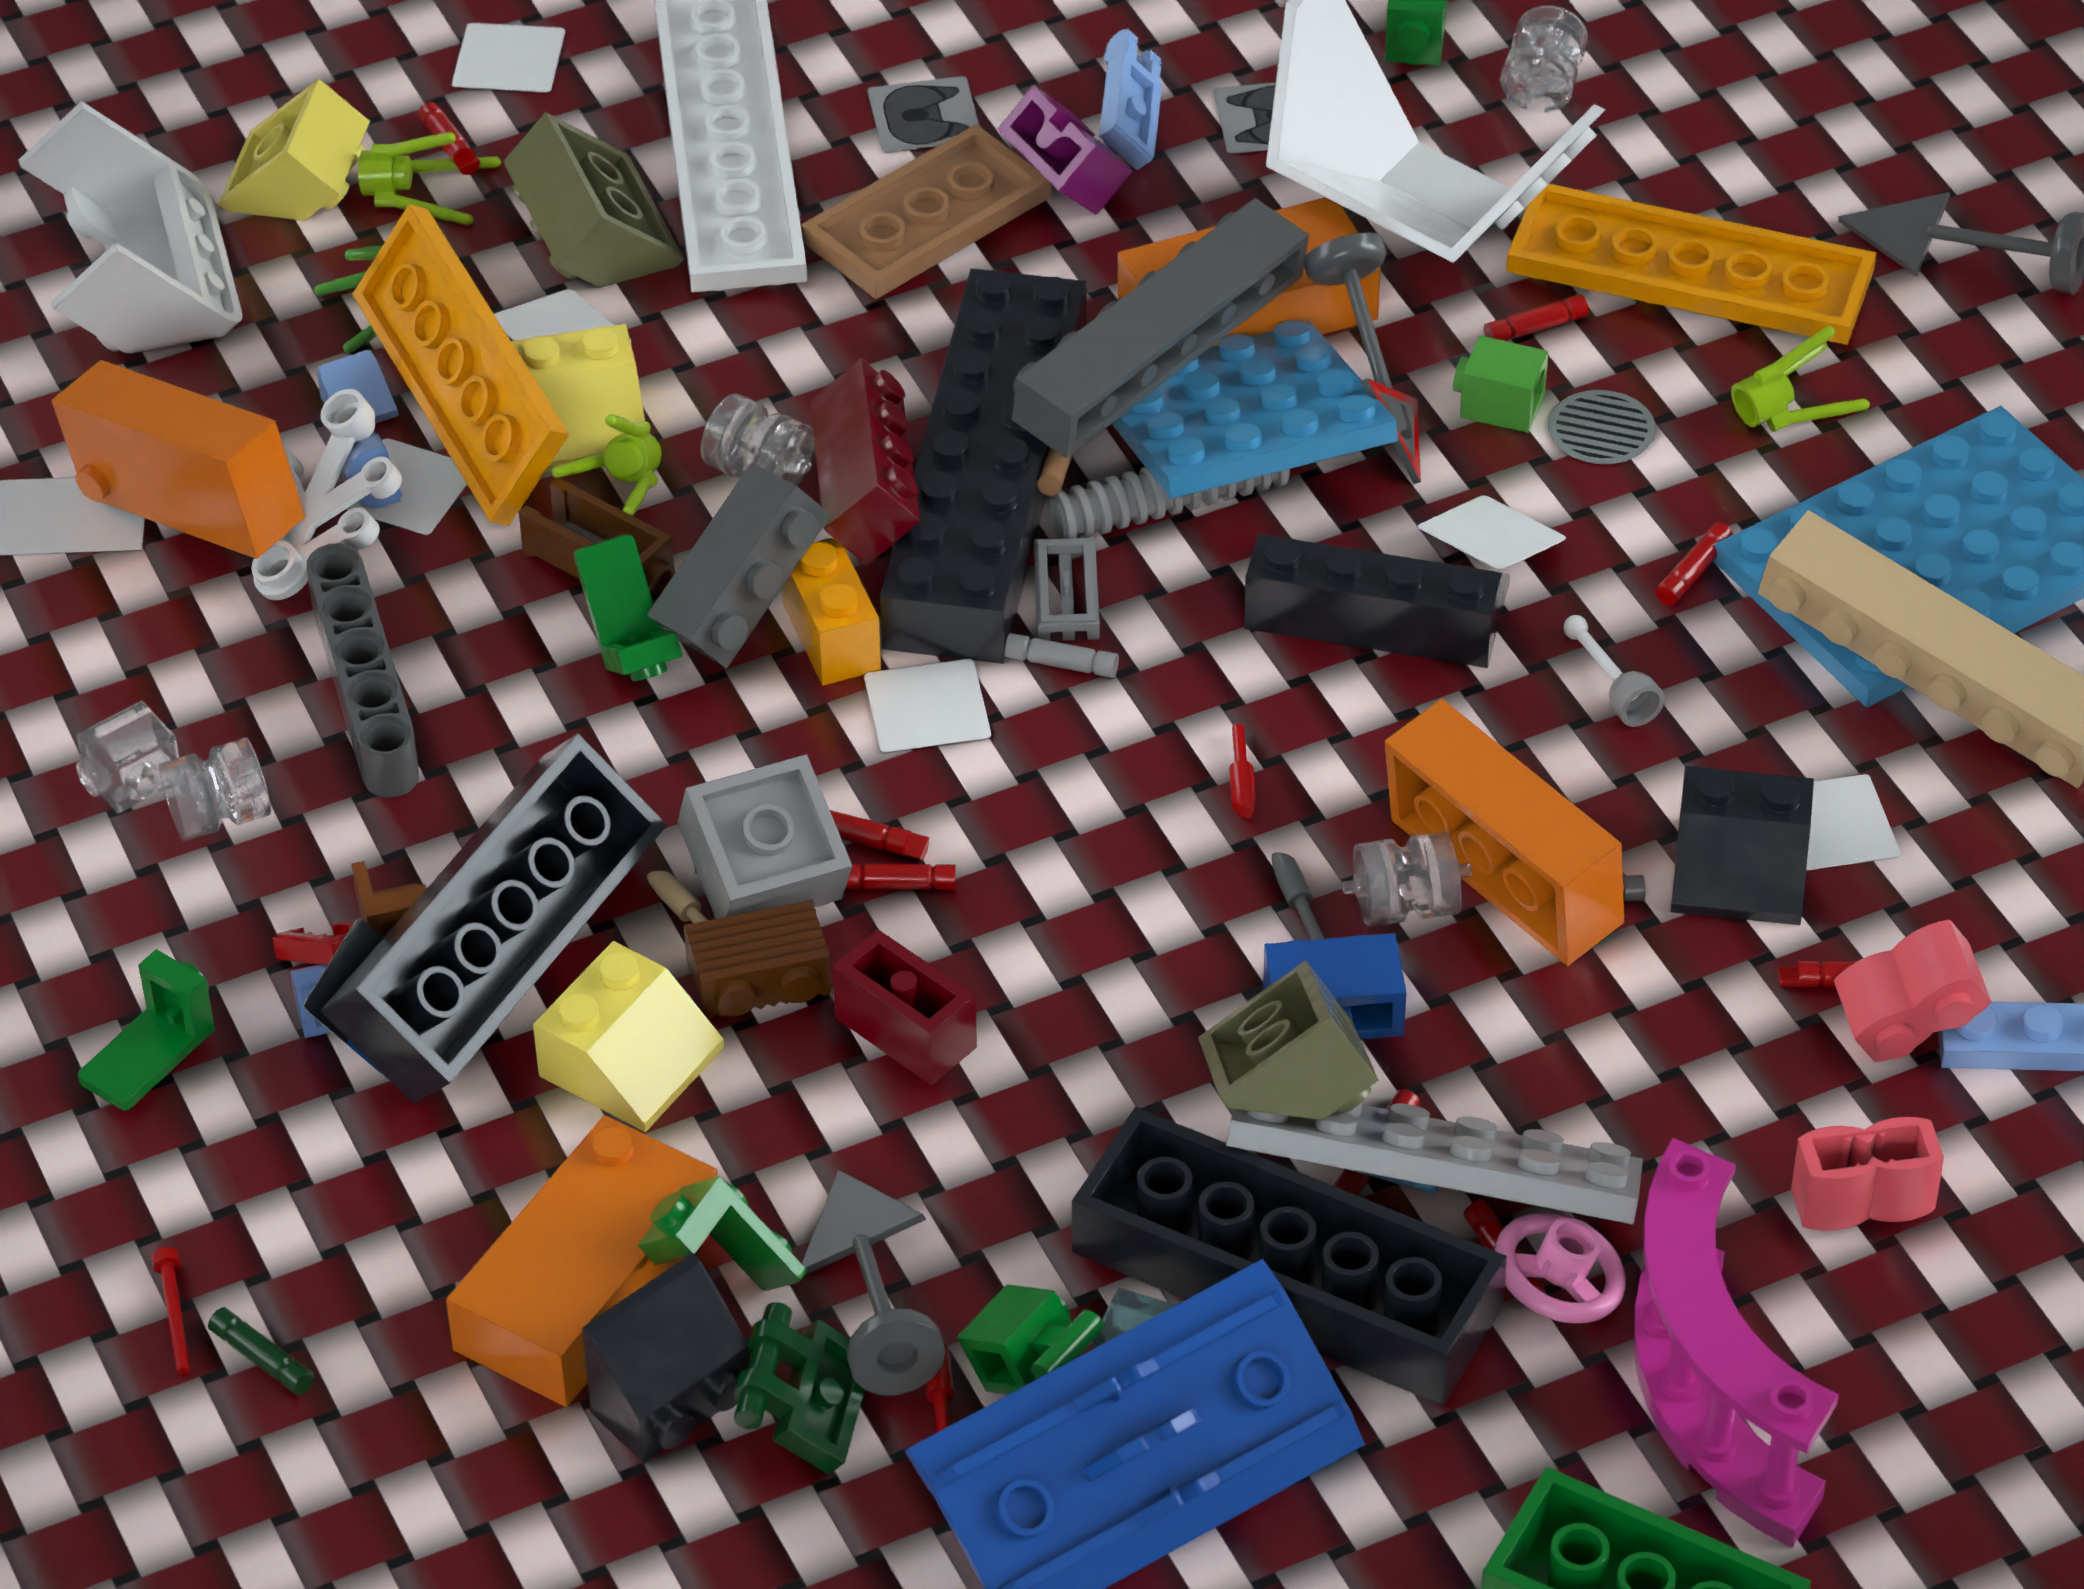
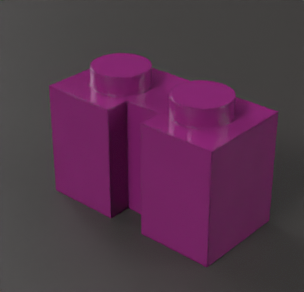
M1034 85L997 128L1058 191L1095 215L1101 211L1133 172L1109 147L1094 138L1095 134L1070 109Z

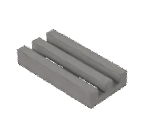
M1095 538L1034 539L1038 638L1050 641V632H1062L1063 641L1075 640V632L1087 631V640H1100ZM1071 553H1083L1086 614H1074ZM1047 554H1059L1061 614L1050 615Z

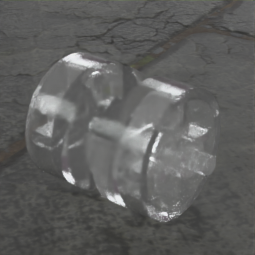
M1556 6L1535 7L1522 15L1514 33L1512 49L1507 55L1501 73L1502 89L1514 104L1525 110L1545 113L1560 109L1570 100L1577 80L1578 68L1582 63L1588 44V33L1583 22L1572 12Z
M738 393L727 396L719 403L706 422L701 442V456L704 463L723 473L740 478L752 462L796 486L799 485L805 474L810 470L815 449L811 426L787 415L774 413L768 416V411L763 404Z
M1447 831L1409 836L1405 847H1399L1393 839L1355 844L1353 851V880L1342 882V889L1344 895L1356 894L1361 914L1367 927L1405 922L1409 911H1415L1421 919L1459 914L1461 908V877L1472 876L1470 863L1458 864L1454 845Z

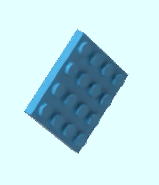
M1310 321L1282 322L1275 326L1274 331L1252 337L1244 334H1234L1222 338L1217 346L1210 347L1112 423L1143 465L1151 471L1154 479L1170 499L1398 441L1397 421L1379 399H1372L1367 395L1359 376Z

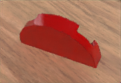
M354 922L332 923L334 935L328 936L327 934L314 935L312 932L305 933L303 927L276 933V937H272L276 959L328 966Z

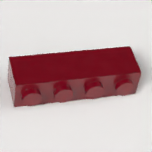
M861 358L810 402L821 507L831 514V517L824 526V530L867 566L919 523L920 515L917 501L919 489L914 479L912 464L914 455L910 449L908 435L910 425L905 413L904 398L906 395L904 389L888 371L881 370L878 373Z

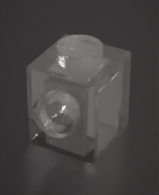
M143 701L77 734L82 761L76 764L79 778L89 794L93 797L101 795L117 814L152 798L157 793L183 780L175 735Z

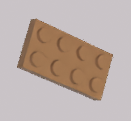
M975 124L801 224L803 243L873 298L878 299L1051 198V183L1034 166Z

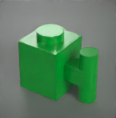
M1007 1284L956 1338L985 1391L1011 1394L1078 1358L1104 1330V1324L1100 1317L1090 1310H1083L1071 1322L1070 1311L1065 1302L1056 1294L1055 1290Z

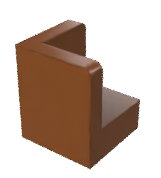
M365 861L352 863L356 899L361 919L384 938L427 889L426 885L413 883L373 892Z

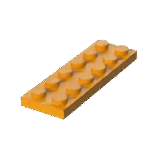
M1548 184L1528 204L1507 253L1506 272L1812 337L1825 327L1831 326L1834 328L1835 334L1827 341L1848 345L1874 272L1876 252Z
M409 204L352 295L489 521L509 526L554 457L560 451L569 433L429 210Z

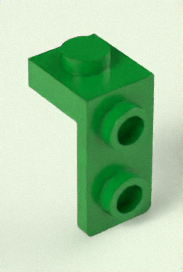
M1388 0L1385 61L1410 65H1441L1448 0Z
M623 534L574 551V561L606 669L622 675L630 674L631 681L648 679L666 672L665 662L682 657L683 655L676 632L660 628L656 622L647 616L653 606V602L634 537Z
M157 949L138 965L146 1010L78 1071V1079L82 1087L124 1111L131 1109L215 1031L208 993L209 985L204 975L194 965L185 961L178 962Z
M720 1176L682 1186L678 1191L663 1199L651 1213L650 1221L653 1223L652 1227L637 1245L657 1265L687 1257L691 1253L695 1254L706 1237L710 1235L755 1284L764 1291L799 1283L807 1272L806 1268L792 1254V1248L781 1235L770 1230L747 1206V1200L742 1192L735 1186L725 1182Z

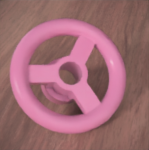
M1531 1213L1511 1221L1498 1236L1495 1251L1507 1256L1505 1286L1516 1299L1532 1311L1560 1322L1588 1323L1606 1317L1620 1304L1626 1287V1275L1622 1262L1612 1245L1587 1223L1557 1213ZM1535 1233H1547L1536 1255L1515 1253L1518 1243L1526 1236ZM1596 1259L1605 1275V1287L1601 1294L1586 1279ZM1525 1277L1545 1278L1554 1285L1564 1287L1578 1303L1561 1301L1550 1297L1534 1287Z

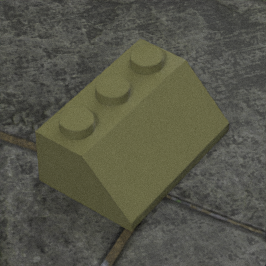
M545 112L503 161L514 182L512 186L513 192L526 205L533 218L530 222L533 230L544 239L551 253L549 256L550 263L564 277L570 280H576L579 277L601 288L677 267L685 259L627 153Z
M1307 960L1198 1037L1219 1097L1227 1108L1324 1120L1335 1111L1343 1114L1359 1106L1369 1096L1371 1092L1370 1086L1379 1081L1352 1020Z

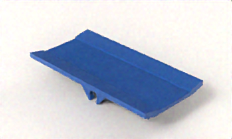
M1261 1259L905 1450V1453L927 1489L933 1494L983 1589H1105L1365 1444L1351 1410L1284 1288L1265 1261Z

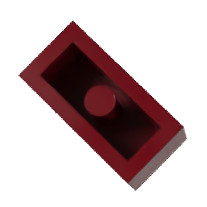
M879 929L832 966L835 1019L930 1085L937 1082L977 1048L976 995Z

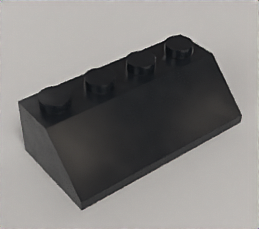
M1258 534L1245 578L1244 629L1488 668L1510 583V574Z

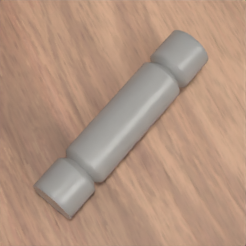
M1009 633L1005 645L1006 658L1022 661L1028 659L1032 663L1089 674L1094 672L1095 675L1110 678L1115 677L1119 663V654L1101 650L1096 653L1091 648L1039 638L1030 640L1028 636Z

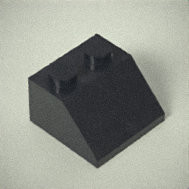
M1685 766L1671 912L1801 925L1814 778Z
M693 1253L582 1327L591 1414L643 1464L663 1450L673 1449L686 1440L693 1429L719 1411L730 1410L738 1404L734 1399V1389L738 1375L741 1371L748 1369L750 1362L749 1346L702 1262Z

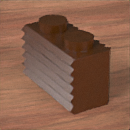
M813 900L684 925L687 963L701 1011L709 1020L715 1015L721 1017L725 1015L739 1016L749 1012L754 1007L763 1009L767 1004L775 1007L780 1001L785 1004L789 1002L803 1003L813 999L818 994L826 996L831 992L829 952L823 937L822 928H820L816 909H814Z

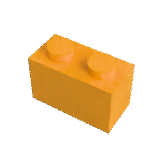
M833 537L813 542L782 587L783 605L822 686L862 676L868 672L880 671L879 617L845 548Z

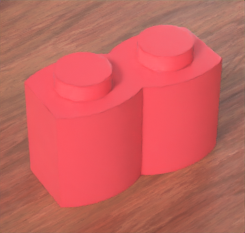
M1951 920L1932 923L1914 931L1902 939L1892 950L1865 957L1847 967L1834 979L1854 1039L1874 1062L1898 1059L1910 1054L1915 1047L1923 1043L1933 1032L1955 1029L1968 1024L1992 1002L1971 946Z
M1896 1117L1879 1121L1866 1129L1852 1126H1828L1812 1130L1799 1137L1791 1192L1802 1226L1812 1230L1835 1231L1854 1227L1869 1218L1885 1222H1902L1923 1217L1935 1210L1944 1155L1932 1121L1918 1117Z

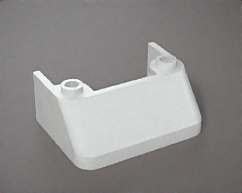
M82 101L19 159L21 168L63 193L68 210L66 217L71 227L80 236L86 239L93 237L105 245L106 252L51 301L53 310L94 334L109 350L115 352L120 350L128 354L222 337L242 320V311L213 200L203 183L190 171Z

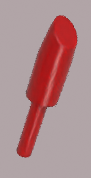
M1235 724L1232 726L1234 763L1229 767L1231 803L1233 810L1239 816L1245 819H1252L1255 812L1256 799L1254 767L1247 761L1244 726L1242 724Z
M944 1343L946 1352L942 1367L932 1380L925 1384L927 1400L934 1403L937 1433L950 1426L948 1402L954 1397L952 1366L947 1343Z

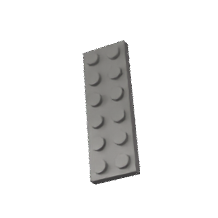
M1362 1102L1349 1112L1339 1114L1335 1111L1324 1120L1235 1109L1230 1121L1226 1146L1634 1224L1643 1159L1632 1157L1629 1149L1617 1144L1596 1142L1592 1143L1590 1148L1564 1144V1139L1560 1135L1537 1129L1525 1130L1523 1135L1497 1131V1126L1494 1123L1477 1117H1459L1456 1123L1429 1118L1430 1113L1427 1110L1409 1104H1393L1387 1110L1366 1106Z

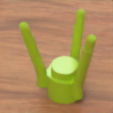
M448 132L395 144H372L371 150H362L360 153L358 164L360 191L363 196H374L375 207H396L405 210L410 204L427 208L432 217L463 225H471L474 221L473 216L470 214L399 195L401 190H410L412 173L459 171L450 158L411 160L409 156H400L451 144L456 139L454 133ZM478 157L480 160L479 169L497 168L501 165L499 157Z
M1825 327L1773 364L1756 371L1754 375L1732 386V402L1745 424L1750 427H1756L1767 422L1771 431L1776 432L1790 424L1845 415L1869 408L1870 403L1867 399H1858L1792 411L1787 409L1788 404L1794 401V390L1787 375L1826 350V341L1835 334L1833 327Z
M609 414L605 418V423L624 434L610 440L605 448V452L555 466L551 473L554 477L560 478L606 467L610 475L619 481H635L636 485L622 510L633 516L648 490L658 484V478L654 472L661 461V448L656 438L650 434L651 427L648 422L635 423L623 417Z

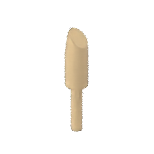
M654 871L647 874L651 887L682 921L687 922L691 920L693 923L708 920L700 912L701 903L670 872Z

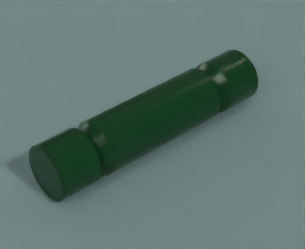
M221 1307L212 1314L208 1322V1329L223 1341H227L231 1347L275 1380L280 1381L283 1386L295 1395H302L309 1390L315 1378L312 1371L300 1362L295 1361L292 1356L252 1326L242 1321L241 1318L226 1307Z

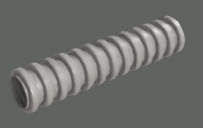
M1143 467L1140 469L1139 475L1134 471H1128L1123 473L1121 480L1113 475L1106 477L1104 484L1094 480L1087 483L1086 489H1083L1080 485L1070 487L1068 494L1061 490L1057 495L1050 498V516L1054 529L1060 539L1076 538L1078 534L1082 538L1093 537L1096 529L1101 534L1111 532L1112 525H1115L1118 529L1129 527L1130 520L1136 524L1146 523L1149 515L1154 520L1164 518L1166 511L1171 515L1181 513L1183 506L1189 510L1198 509L1201 501L1208 506L1216 504L1218 497H1221L1224 501L1232 500L1235 498L1236 492L1241 496L1250 495L1254 487L1261 492L1269 490L1271 483L1277 487L1287 485L1290 469L1170 499L1154 479L1151 471L1147 467Z

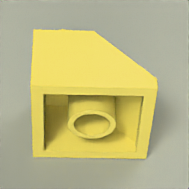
M318 78L249 132L218 205L227 212L305 221L322 207H325L327 210L334 208L349 189L350 184L346 181L349 170L359 161L362 150H365L361 142L370 121Z
M626 324L595 327L587 330L511 341L569 433L568 438L545 472L552 471L555 466L605 452V448L610 440L624 434L605 423L607 415H617L635 423L645 421L636 362Z
M615 941L609 944L533 1024L538 1072L541 1078L644 1132L657 1121L724 1048L722 1036L666 967Z

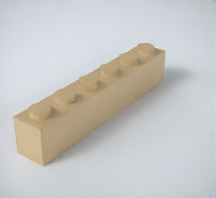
M1809 510L1770 554L1758 594L1771 601L1776 608L1794 615L1823 633L1833 643L1848 648L1876 665L1887 676L1897 678L1927 696L1938 707L1951 711L1984 731L1992 740L2005 744L2032 760L2046 773L2063 779L2077 789L2083 783L2084 676Z

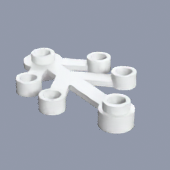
M341 390L333 394L323 405L320 415L321 421L331 432V436L307 490H305L301 482L304 473L303 465L290 450L284 449L305 518L286 534L284 541L280 539L258 559L254 558L252 562L255 587L267 599H286L303 588L308 581L307 559L317 548L336 543L348 544L356 550L369 547L377 539L380 528L369 512L361 507L348 510L341 516L337 525L312 539V536L317 527L368 494L377 499H384L393 495L402 483V475L387 457H376L368 461L363 466L361 472L334 488L354 443L370 437L375 429L374 409L357 390Z

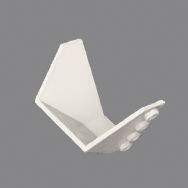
M1288 0L1285 6L1266 167L1454 263L1493 223L1503 230L1597 136L1589 126L1605 109L1594 104L1512 188H1509L1418 141L1345 0Z

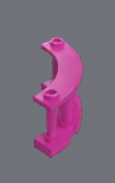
M1672 1138L1653 1178L1644 1220L1645 1264L1640 1275L1634 1312L1633 1352L1638 1381L1647 1408L1662 1438L1687 1471L1694 1468L1707 1483L1717 1490L1716 1500L1729 1511L1759 1531L1793 1548L1821 1502L1826 1482L1797 1466L1799 1450L1805 1454L1809 1452L1838 1404L1839 1394L1813 1382L1785 1363L1759 1339L1738 1312L1721 1274L1725 1252L1716 1248L1715 1231L1718 1210L1724 1193L1735 1174L1736 1164ZM1739 1414L1771 1435L1770 1446L1758 1437Z

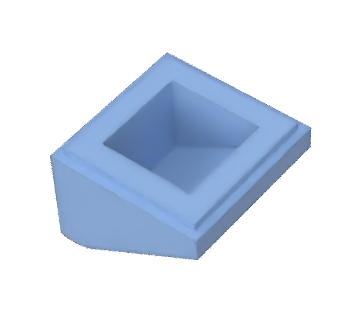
M365 350L318 367L317 375L320 396L324 404L333 394L344 389H354L359 391L374 409L375 424L398 416L397 407L382 371L370 350Z

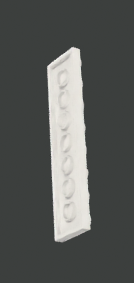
M654 0L691 292L721 291L733 288L807 282L806 258L767 0Z

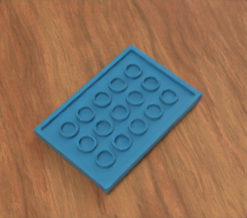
M1998 406L1715 544L1717 557L1714 562L1867 708L1909 686L1897 678L1887 676L1876 665L1848 648L1833 643L1817 629L1794 615L1779 610L1771 601L1758 594L1770 554L1808 510L2010 632L2016 633L2084 599V479L2006 409Z

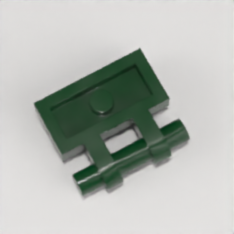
M771 1302L766 1305L762 1320L757 1321L751 1330L748 1341L749 1351L752 1353L748 1369L741 1371L738 1375L734 1389V1399L738 1403L734 1414V1421L745 1429H756L760 1427L765 1411L771 1413L778 1418L772 1441L827 1474H831L845 1464L865 1391L853 1379L849 1367L847 1349L850 1338L819 1319L800 1334L789 1327L792 1318L791 1308L780 1302ZM779 1362L792 1368L789 1383L775 1376Z

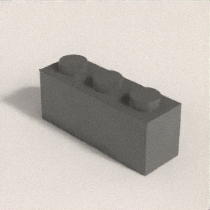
M751 462L647 616L663 629L676 632L678 640L684 645L727 669L799 564L801 558L825 526L831 514L796 485Z

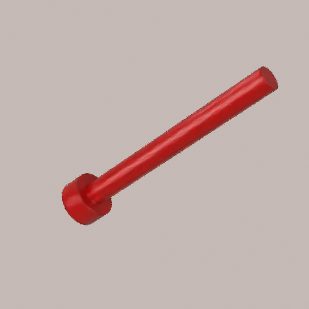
M162 1247L152 1253L153 1270L161 1274L177 1374L187 1375L191 1369L175 1271L180 1268L179 1253L175 1248Z

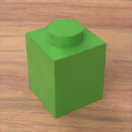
M1479 335L1470 358L1461 356L1454 375L1453 391L1461 393L1460 418L1529 433L1545 396L1548 351Z

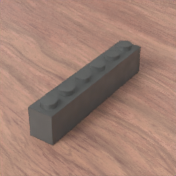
M1256 198L1236 213H1227L1212 231L1197 242L1192 241L1186 244L1176 258L1159 271H1151L1146 274L1137 287L1118 302H1109L1094 320L1078 332L1072 331L1064 336L1057 348L1037 363L1030 362L1023 367L1013 385L1015 395L1012 420L1063 457H1069L1303 276V261L1306 256L1309 234Z

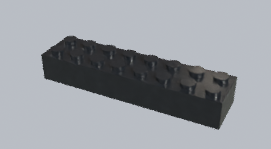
M970 268L914 471V479L919 489L917 501L920 522L895 542L880 594L882 650L1004 664L1006 640L1009 633H1012L1034 546V539L1036 538L1046 495L1038 489L1037 484L1049 450L1048 445L1012 420L1015 395L1013 385L1023 367L1030 362L1037 363L1057 348L1064 336L1072 331L1078 332L1087 325V281Z

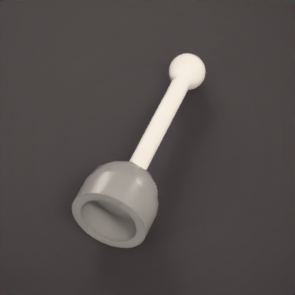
M1579 615L1568 617L1563 625L1566 636L1570 639L1579 640L1613 680L1609 691L1611 707L1625 725L1630 727H1639L1652 721L1664 706L1665 695L1662 689L1651 677L1643 672L1631 671L1622 673L1587 632V621Z

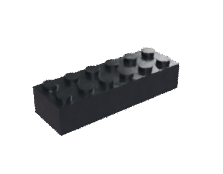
M579 733L538 760L320 1011L413 1104L449 1085L667 827V824Z
M1138 1107L1133 1109L1072 1199V1253L1186 1300L1263 1259L1284 1288L1320 1355L1435 1403L1445 1405L1503 1308L1506 1255L1240 1148L1226 1146L1227 1143Z

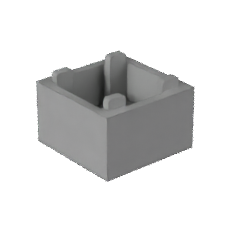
M807 754L685 789L677 823L715 919L807 900H813L814 907L842 899L852 864Z

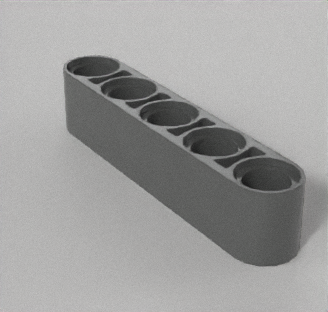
M341 543L327 544L317 548L307 559V573L314 617L363 784L369 792L376 796L384 798L399 797L411 791L419 780L413 725L362 557L350 545Z

